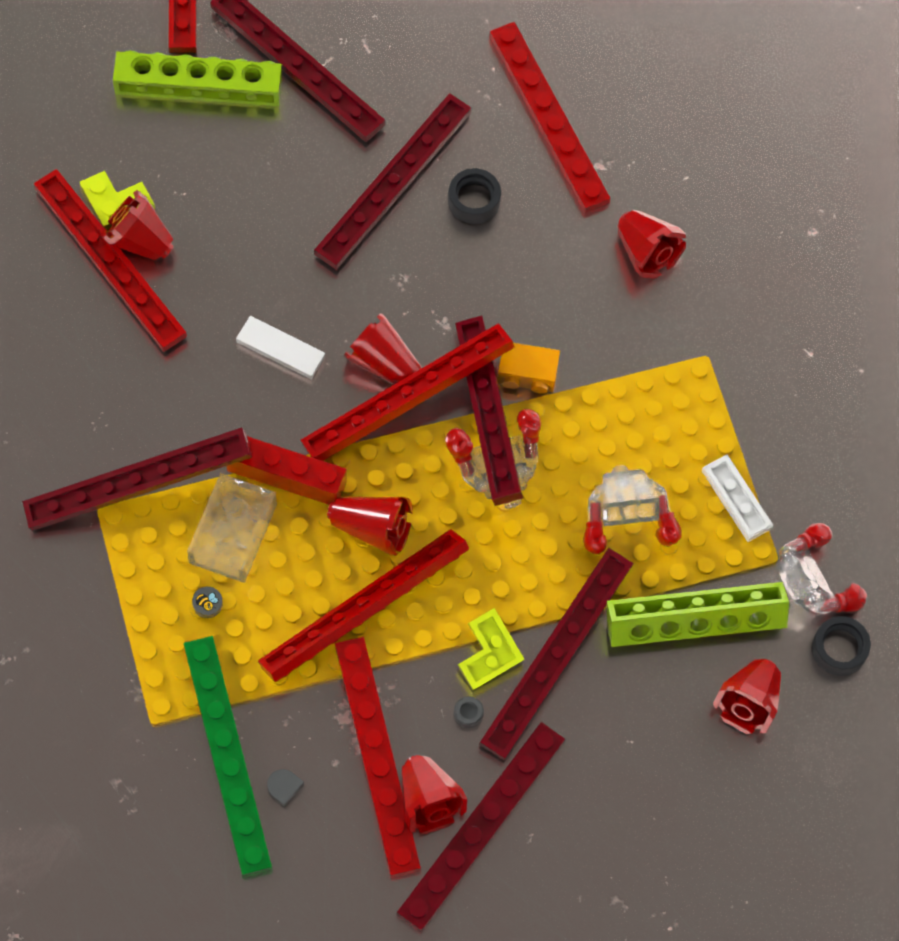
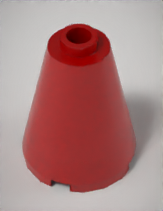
M380 313L377 316L380 322L378 324L371 322L350 346L354 350L353 353L345 352L344 357L394 385L420 370L422 366L386 316Z
M338 497L335 502L330 503L327 517L330 519L332 526L389 555L396 556V551L401 552L407 542L411 529V523L406 522L407 513L413 514L411 500L406 497Z

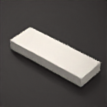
M252 316L248 318L236 338L237 343L311 380L325 358L324 352Z
M728 454L702 468V473L747 542L773 529V523Z

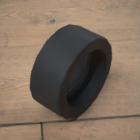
M479 168L465 169L457 173L451 180L448 189V203L451 212L456 218L469 224H482L492 219L498 212L501 203V187L496 177L487 170ZM471 184L484 186L491 193L490 203L482 208L466 207L459 201V190Z
M846 616L832 617L823 622L817 630L812 643L813 658L818 666L827 673L836 676L850 675L858 671L868 658L871 648L870 636L865 627L857 620ZM832 631H845L855 637L859 649L854 659L848 662H840L834 660L826 653L824 641L826 636Z

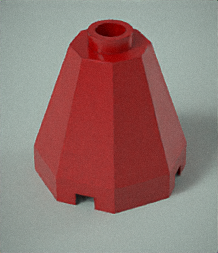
M136 190L133 192L135 198L133 199L131 196H128L111 215L108 223L112 226L109 230L104 227L101 232L102 238L115 247L155 261L160 257L164 259L174 247L171 244L173 237L147 197Z
M637 210L626 212L619 219V224L617 225L618 234L635 271L642 278H658L662 275L658 270L666 266L667 270L674 267L686 249V242L683 240V238H686V233L678 226Z
M755 659L726 680L713 702L716 710L718 707L721 708L722 713L720 716L722 720L745 734H753L755 729H761L760 733H767L778 712L781 684L780 670L771 660Z
M415 755L406 760L405 765L402 766L401 774L405 822L410 832H415V829L418 828L421 834H428L449 827L455 822L453 816L457 812H459L460 817L467 812L468 799L463 789L430 757Z

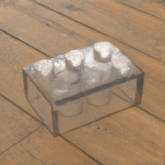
M220 473L187 550L189 564L245 583L277 506L276 492Z

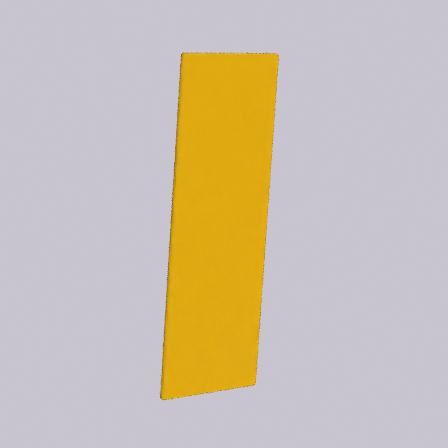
M701 356L503 406L524 498L506 504L494 506L474 413L356 442L324 460L347 469V483L341 497H406L411 500L413 514L407 513L406 522L411 523V529L401 552L396 551V556L389 555L332 526L330 519L327 517L328 504L234 473L124 500L98 509L97 513L150 723L157 726L201 714L183 643L213 636L231 706L341 678L342 674L335 650V643L320 651L312 659L304 662L291 671L289 675L277 682H274L262 670L258 660L450 529L466 540L469 547L468 551L337 641L341 642L364 636L372 669L478 642L468 623L493 608L497 611L509 633L560 621L608 548L634 563L610 600L656 596L775 565L778 561V555L770 531L747 542L702 473L704 466L728 454L758 500L710 358ZM523 409H531L537 412L542 422L539 441L534 443V458L532 459L527 458V446L523 442L522 432L519 430L517 416ZM453 428L463 429L473 443L472 459L469 460L473 473L471 476H466L462 463H456L446 448L445 437ZM664 495L668 513L674 512L675 518L682 529V538L677 544L669 547L661 545L655 536L658 529L656 517L661 515L656 497ZM592 503H599V521L603 522V534L606 535L607 539L605 552L600 555L590 553L583 544L586 522L592 521ZM213 587L220 592L223 606L218 615L212 618H203L196 614L192 599L198 589Z

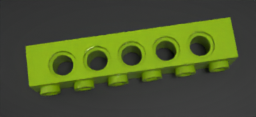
M132 50L125 52L116 51L113 86L115 94L279 106L282 86V64L272 61L252 62L245 59L225 60L218 57L199 58L186 54L172 56L159 52L145 54ZM141 71H148L146 74H139ZM175 73L173 76H167L166 74ZM196 75H202V76H203V77H201V78H194V76H196ZM223 77L231 78L229 80H221ZM251 79L258 80L257 82H249Z
M783 582L607 601L606 627L611 647L788 628L789 600Z

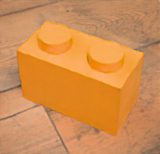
M513 343L515 348L501 355L497 378L498 384H502L509 389L527 388L539 394L554 392L560 350Z

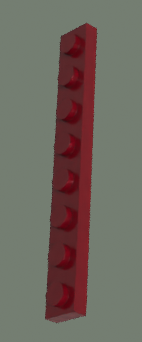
M212 0L210 2L211 8L270 60L282 64V70L365 142L369 141L385 126L386 120L249 1Z
M449 93L314 249V255L337 270L471 114L472 108Z
M482 315L455 323L459 345L486 331ZM491 361L466 376L491 497L494 506L524 498L494 362Z
M241 427L24 500L22 502L28 528L34 531L252 458L246 431Z
M607 549L479 742V745L502 760L506 759L606 607L607 601H610L634 563L614 550Z
M540 722L399 908L396 914L398 917L420 933L423 932L565 743L566 739L543 722Z

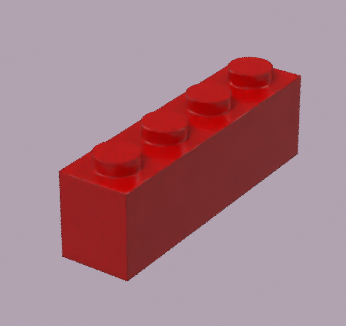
M249 436L247 438L252 458L226 466L228 472L328 505L342 496L347 483L346 468Z

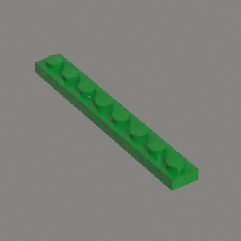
M213 636L185 642L183 644L242 877L271 870L272 864Z

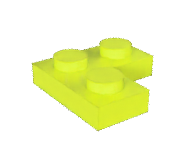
M105 171L79 182L98 221L107 230L112 226L108 223L111 215L128 196L134 199L133 192L136 190L145 195L155 209L154 202L143 182L116 192Z
M495 608L468 623L483 650L457 665L471 689L475 690L525 660Z

